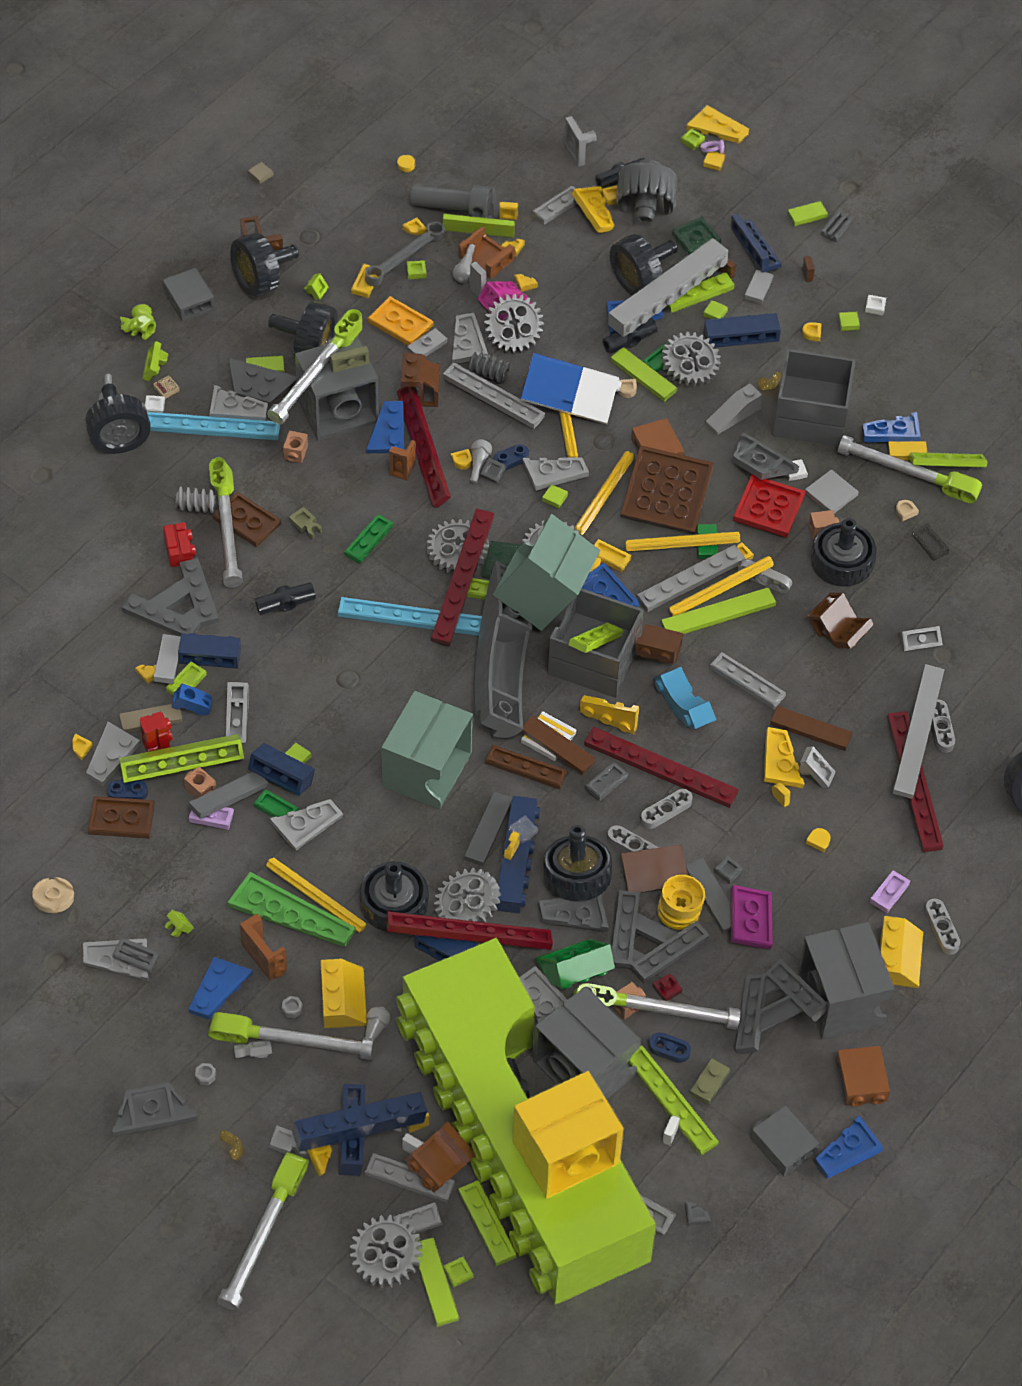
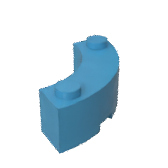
M682 667L671 669L654 677L657 691L662 693L674 714L686 727L696 729L716 720L710 702L703 700L700 696L695 697L691 693L692 687Z

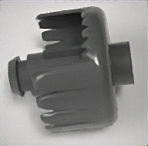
M646 159L623 167L618 175L617 205L623 212H626L630 193H635V218L638 222L650 223L655 218L654 213L656 212L657 195L659 193L660 196H664V215H668L676 207L678 177L672 169L655 160Z

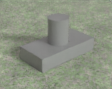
M813 746L807 747L800 761V773L802 775L811 774L822 788L829 787L836 771Z

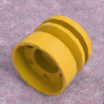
M688 875L670 877L664 883L657 906L658 916L662 923L669 928L683 930L693 922H698L705 900V889L702 884L694 877Z

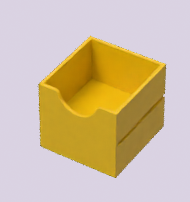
M589 1071L514 1106L513 1143L546 1199L620 1164L624 1128Z

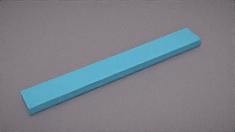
M148 412L151 431L266 440L279 439L280 424L273 421Z
M341 597L338 617L434 630L440 610ZM461 613L455 633L479 636L482 616Z

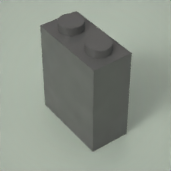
M197 268L163 279L164 293L181 321L215 309L214 296Z
M786 1106L780 1110L775 1109L770 1113L769 1118L764 1121H758L752 1127L750 1139L784 1177L818 1152L819 1142Z

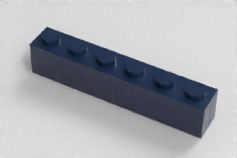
M513 796L504 851L510 844L508 839L513 831L520 833V843L511 860L504 858L503 853L498 884L501 896L498 897L500 903L496 904L497 911L520 914L521 906L526 905L527 894H523L524 888L528 889L530 876H526L527 871H531L532 859H529L530 853L534 854L535 841H532V836L537 835L538 824L534 823L535 819H539L540 807H537L536 798Z
M417 1092L297 1120L294 1123L292 1133L298 1152L424 1123L427 1108L422 1093Z

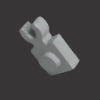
M269 1040L248 1042L249 1044L234 1045L235 1058L247 1055L255 1056V1058H264L268 1054H272Z
M276 1126L268 1148L284 1154L290 1153L293 1150L300 1157H305L307 1152H298L293 1131Z

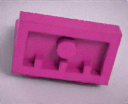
M495 281L486 282L477 300L488 310L489 307L495 308L493 305L494 301L498 304L500 303L499 297L506 300L507 294L510 299L513 298L514 294H516L517 299L523 295L524 301L528 297L517 288L514 282ZM503 313L498 318L504 321L507 315Z

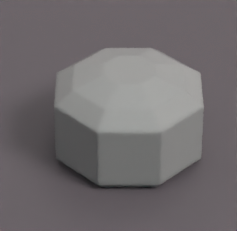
M289 996L283 1000L282 1012L286 1017L296 1018L301 1015L303 1005L298 997Z
M202 1063L196 1067L195 1080L200 1085H210L215 1081L216 1069L211 1064Z

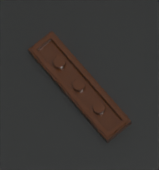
M777 706L770 725L844 751H846L853 733L852 731Z
M534 715L523 725L521 733L582 775L596 762L595 757Z
M492 745L485 759V764L559 790L568 770L496 745Z

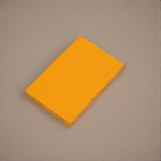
M391 296L368 317V323L408 346L421 338L433 326L432 320Z

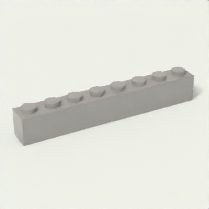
M711 239L610 311L608 325L623 337L628 333H632L639 325L646 323L653 315L660 313L663 308L672 304L678 297L685 295L692 287L699 285L703 279L711 276L720 267H724L728 261V249L715 239Z

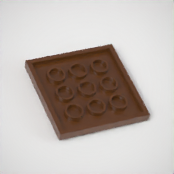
M640 445L621 511V517L695 534L714 462Z

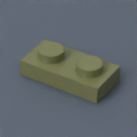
M367 346L331 354L332 372L369 364Z
M711 1058L692 1087L690 1095L709 1105L730 1073V1068Z

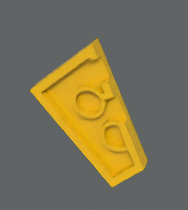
M708 105L686 127V130L692 128L701 131V134L708 135V133L718 135L720 139L738 144L749 134V128Z
M601 186L574 189L571 193L596 231L598 233L612 231L614 224L609 210L605 207L606 200L601 195Z
M586 695L582 697L580 713L634 735L637 730L639 706L633 705L632 708L624 707V704L616 702L614 705L609 704L605 699Z

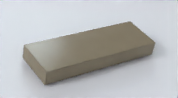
M172 704L120 713L122 729L127 733L141 731L140 717L152 716L153 713L160 711L163 712L165 718H169L171 725L183 723L181 710L172 708Z

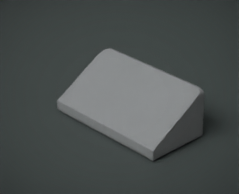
M940 626L899 633L904 651L943 645Z
M640 1194L656 1223L655 1230L664 1235L676 1214Z

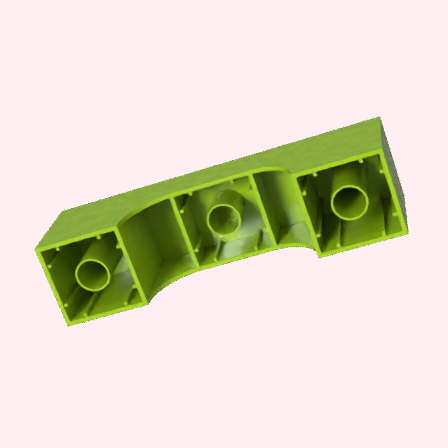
M492 939L403 976V994L396 997L397 1006L402 1015L396 1018L399 1031L405 1041L415 1039L420 1049L414 1053L417 1065L424 1076L433 1073L438 1083L437 1086L433 1087V1092L442 1111L452 1109L457 1121L452 1122V1127L473 1148L476 1156L471 1158V1165L480 1183L489 1180L495 1193L490 1195V1201L497 1217L500 1220L505 1217L510 1218L515 1230L510 1231L509 1236L519 1257L529 1254L535 1266L529 1269V1275L536 1291L539 1294L548 1291L556 1305L651 1262L656 1223L621 1160L620 1164L546 1199L513 1143L514 1106L527 1100V1097L506 1058L516 1059L523 1052L533 1047L535 1006L498 939Z

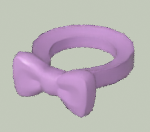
M723 140L706 142L700 146L701 151L704 152L720 150L721 154L724 153Z

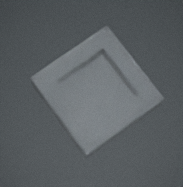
M523 816L509 826L511 832L520 833L521 843H524L538 833V828L526 816Z

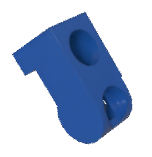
M182 683L174 692L172 708L179 710L182 707L198 715H208L211 710L212 696L202 690Z

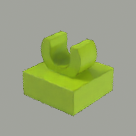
M314 274L307 287H304L306 293L312 294L315 300L321 299L329 288L321 274Z
M172 910L167 915L171 921L166 923L165 928L171 930L175 926V930L171 933L172 936L178 937L182 932L189 934L194 927L183 913Z

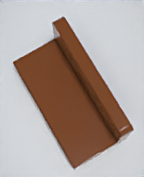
M411 440L407 450L392 446L389 451L390 476L408 480L416 464L415 441Z

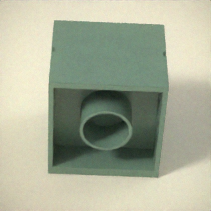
M553 514L544 521V527L534 545L524 542L515 551L492 594L514 611H518L519 615L541 631L579 594L600 552L597 547Z
M414 691L381 747L382 786L441 809L472 754L473 714Z

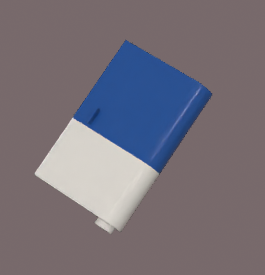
M533 353L521 400L607 424L615 392H619L622 382L618 381L619 377Z

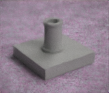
M571 116L565 120L564 143L579 167L585 165L586 144L597 141L594 130L582 134Z

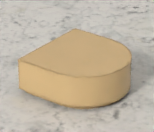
M636 379L618 380L622 382L618 392L622 397L630 398L636 394Z
M909 500L899 501L895 510L901 521L916 516L919 512L917 507Z

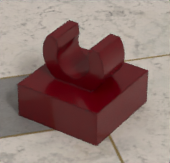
M671 973L653 983L654 990L664 1001H669L682 993L683 988Z

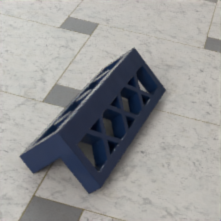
M739 214L732 215L731 229L760 271L763 273L780 268L782 266L781 261L752 220L743 221Z

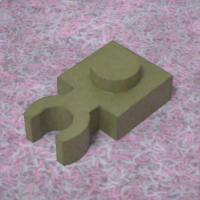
M305 507L289 516V522L301 533L306 530L309 538L314 539V532L312 531L322 533L321 525L316 523V518Z

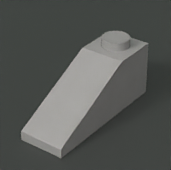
M748 384L735 392L706 421V424L719 435L760 410L762 394L752 384Z
M228 682L226 736L238 734L241 743H246L248 683Z

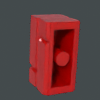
M186 523L170 524L163 527L170 566L177 567L180 566L179 562L193 559V556L196 555L194 544H190V541L193 540L191 529H187Z
M161 711L153 713L152 716L140 717L142 742L146 752L170 748V741L173 740L170 731L172 728L169 718H165Z

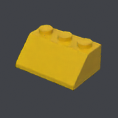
M884 916L879 950L893 985L918 988L923 931L905 918Z
M344 959L321 960L324 1028L367 1026L364 968Z

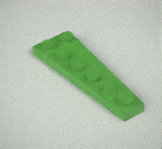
M251 872L228 901V907L253 916L258 914L262 919L343 947L348 944L356 932V927Z

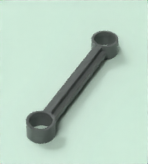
M437 221L430 222L424 234L379 266H369L365 271V282L370 286H379L385 274L431 241H441L444 237V225ZM432 230H437V231H439L440 233H433V232H431V231H432ZM375 274V275H378L379 277L373 278V277H371V276H369V275Z

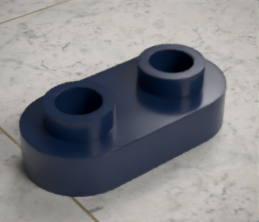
M517 444L496 453L494 460L505 464V470L523 464V458H529V449L525 445Z
M114 780L107 786V795L113 798L144 800L148 795V788L146 783L141 780L126 783L123 780Z
M662 1032L655 1033L650 1038L649 1048L652 1053L679 1063L689 1059L691 1046L685 1040ZM661 1044L663 1047L659 1048L656 1045ZM681 1051L683 1054L679 1055L676 1052Z

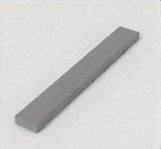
M925 664L893 794L913 799L945 669Z

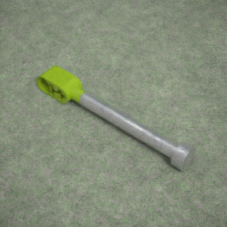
M351 309L345 313L334 328L335 336L283 400L279 404H274L269 409L267 414L273 422L280 425L285 422L289 416V409L329 362L330 355L335 354L340 347L349 346L362 331V314L360 311Z
M846 435L842 437L838 447V453L847 456L848 453L943 486L942 491L944 494L966 503H974L982 488V483L975 478L958 472H950L946 476L918 465H912L910 462L854 443L853 438Z
M216 457L209 464L211 484L218 493L226 570L223 572V583L226 587L234 588L243 583L241 570L237 568L229 497L234 490L233 474L225 460L221 457Z
M588 983L579 985L574 990V995L585 986L595 995H602L607 992L610 1000L605 1002L604 998L598 997L607 1007L617 1005L723 1023L725 1028L737 1030L740 1021V1009L728 1007L727 1011L693 1006L617 993L611 987Z
M221 1012L213 1014L208 1032L211 1038L219 1041L245 1044L250 1037L360 1054V1058L366 1060L373 1059L376 1040L364 1037L363 1041L257 1026L252 1025L253 1021L246 1016Z
M289 1152L284 1156L272 1183V1190H275L228 1289H222L217 1299V1302L224 1308L232 1311L238 1310L242 1302L240 1293L287 1195L291 1197L295 1195L307 1170L308 1159Z

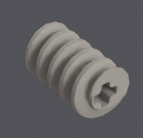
M180 486L176 494L175 509L177 510L180 506V510L184 511L187 507L188 511L191 512L195 507L196 512H200L202 508L203 512L207 513L210 508L211 514H214L217 497L213 494L212 489H210L208 494H206L205 489H202L201 494H198L197 488L191 493L190 487H187L186 492H183V488Z

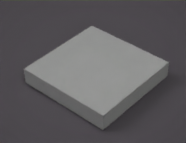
M832 469L805 489V494L824 510H833L834 513L857 497L859 493L858 490Z

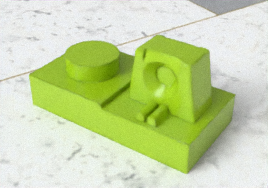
M157 341L154 342L147 352L142 379L148 382L153 376H157L160 370L158 364L165 365L168 359V353L160 349L161 343Z

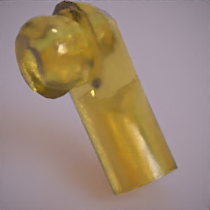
M776 371L770 380H767L765 377L759 378L757 381L759 388L762 390L776 388L782 378V374Z
M223 1130L220 1134V1140L232 1146L233 1149L230 1151V1155L234 1160L240 1159L245 1153L240 1138L227 1130Z

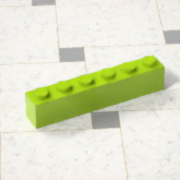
M238 734L120 757L119 763L123 781L126 783L195 769L197 767L244 759L241 739Z

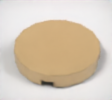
M54 877V879L49 880V878H46L35 885L32 899L34 905L39 910L46 913H58L71 906L74 901V891L72 885L65 879Z

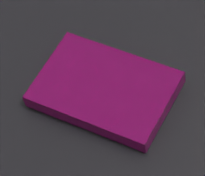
M732 885L730 888L731 942L770 950L773 946L772 892Z

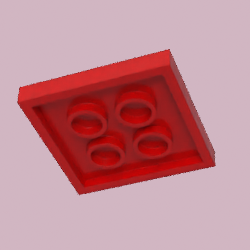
M751 475L734 514L733 521L787 538L804 500L806 491Z

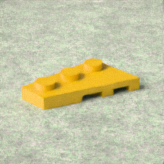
M770 727L766 730L763 782L781 783L786 786L803 788L805 784L803 778L800 777V768L798 762L795 761L794 750L787 730Z

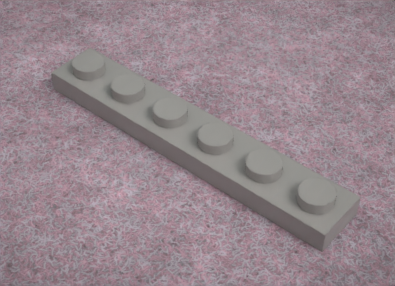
M454 362L443 373V379L533 429L545 418L543 411Z
M733 545L637 594V599L645 610L649 612L739 566L745 557L736 545Z

